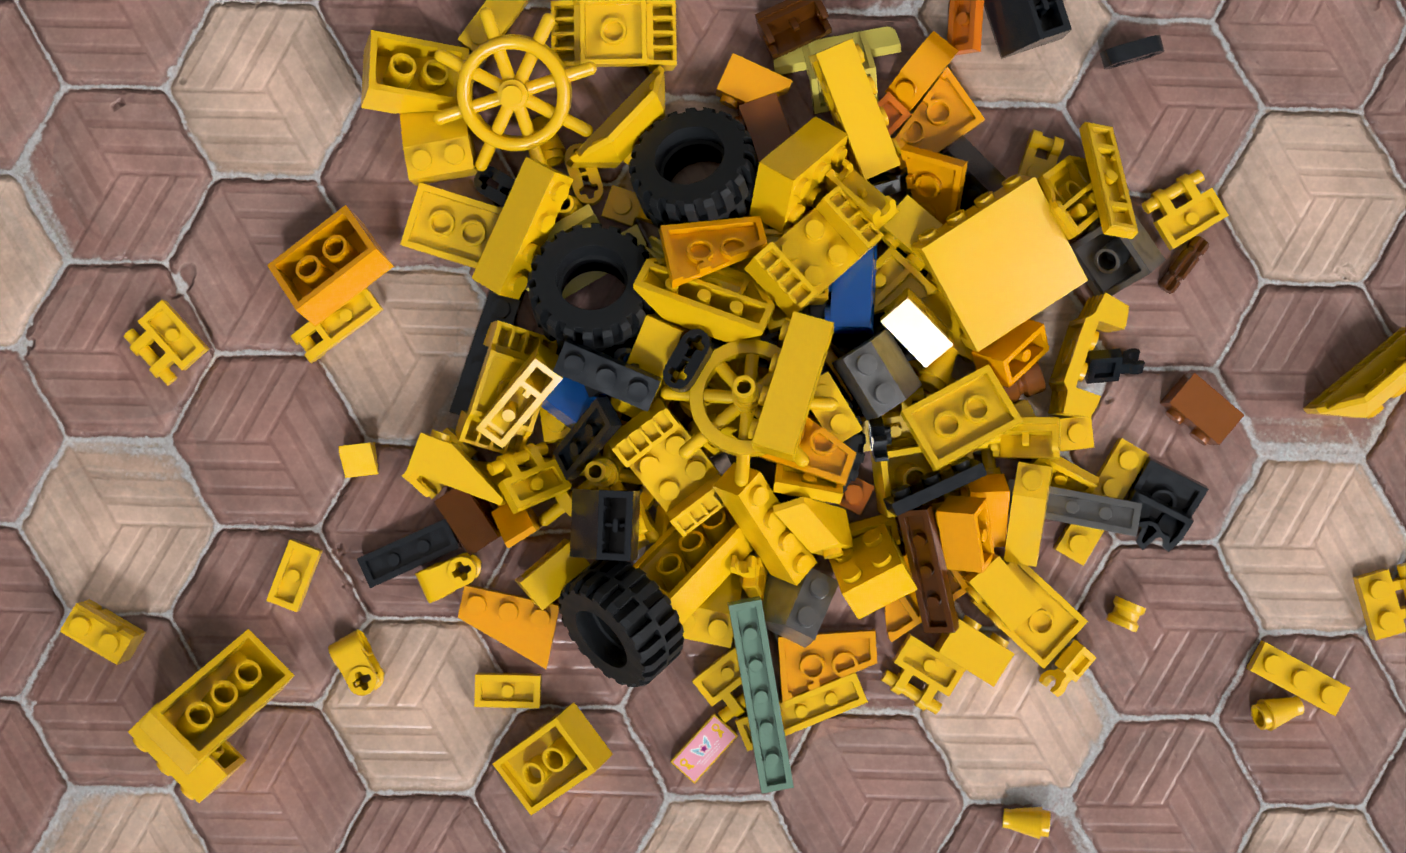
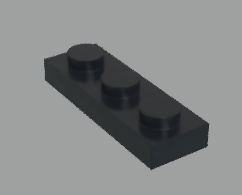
M569 338L565 340L553 370L554 373L647 412L662 380L659 376Z
M608 396L596 398L553 451V455L566 480L578 478L586 465L594 459L622 426Z
M969 457L960 458L950 464L951 468L941 473L939 471H932L923 475L920 478L921 482L913 486L905 484L891 490V496L883 499L888 512L893 515H901L986 476L987 473L983 463Z
M443 519L357 558V561L369 587L372 588L460 548L461 545L446 519Z

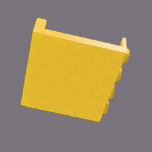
M1015 174L1008 177L1002 182V188L994 193L990 191L980 195L974 200V206L966 211L961 209L952 213L946 218L947 223L938 229L933 227L922 232L918 236L919 241L910 246L913 251L920 252L964 333L959 337L964 346L976 352L987 347L1088 281L1063 230L1052 215L1050 205L1035 176Z

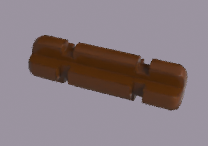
M1195 236L1187 244L1188 249L1183 250L1168 269L1169 274H1164L1158 282V286L1163 291L1171 294L1181 285L1179 281L1187 277L1200 260L1199 256H1203L1209 248V243L1204 238Z

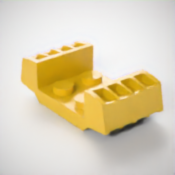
M676 0L551 1V14L555 17V23L551 30V49L560 57L566 69L589 61L594 62L596 67L649 66L650 72H653L659 65L664 69V72L673 71L677 66Z
M838 185L824 196L810 213L776 242H770L754 256L744 269L791 320L793 311L800 312L872 249L884 235Z
M1108 293L1096 295L1095 297L1092 296V298L1089 297L1078 318L1069 322L1048 382L1052 389L1049 414L1068 417L1092 416L1101 396L1079 389L1076 386L1078 381H1083L1087 373L1088 363L1085 360L1088 351H1092L1097 344L1099 332L1096 330L1105 333L1124 330L1129 312L1127 304Z
M499 320L491 322L483 345L488 346V350L468 411L461 410L455 434L458 441L502 454L516 453L520 451L522 446L526 445L529 436L533 432L541 404L503 448L477 431L476 426L536 347L542 343L556 353L558 348L557 340L549 341L544 335Z
M659 397L651 404L648 412L643 410L624 426L620 427L608 443L626 468L630 467L665 510L672 525L685 537L725 506L713 488L715 482L722 475L701 448L687 459L679 455V448L692 437Z

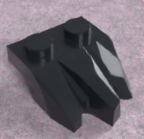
M1148 457L1131 485L1127 501L1142 503L1139 529L1135 537L1136 543L1140 548L1144 550L1156 538L1161 537L1162 547L1170 552L1184 538L1193 524L1192 516L1208 492V487Z

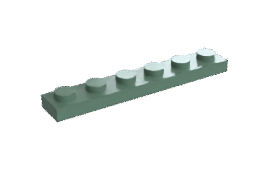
M757 596L727 602L761 793L794 788L761 597Z

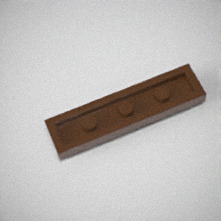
M920 505L898 515L910 572L918 588L915 590L924 633H955L959 629V622L933 506Z

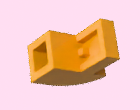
M933 31L907 61L885 92H890L908 111H911L959 51Z

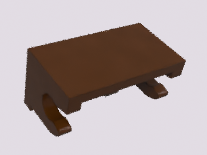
M785 0L755 14L758 33L773 60L832 33V27L827 19L829 15L821 0Z
M453 488L434 501L469 556L501 536L491 513L494 509L487 500Z

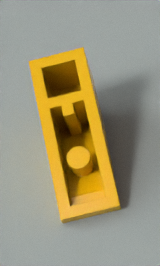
M540 343L520 366L476 426V430L503 448L563 379V376L553 372L559 356Z
M432 429L430 434L420 433L406 471L497 505H506V500L500 489L458 444L449 441L451 435Z
M1018 462L1003 561L1037 567L1053 473L1052 467Z
M804 496L773 506L774 513L810 553L823 555L824 559H833L843 556V550L854 547L846 509Z

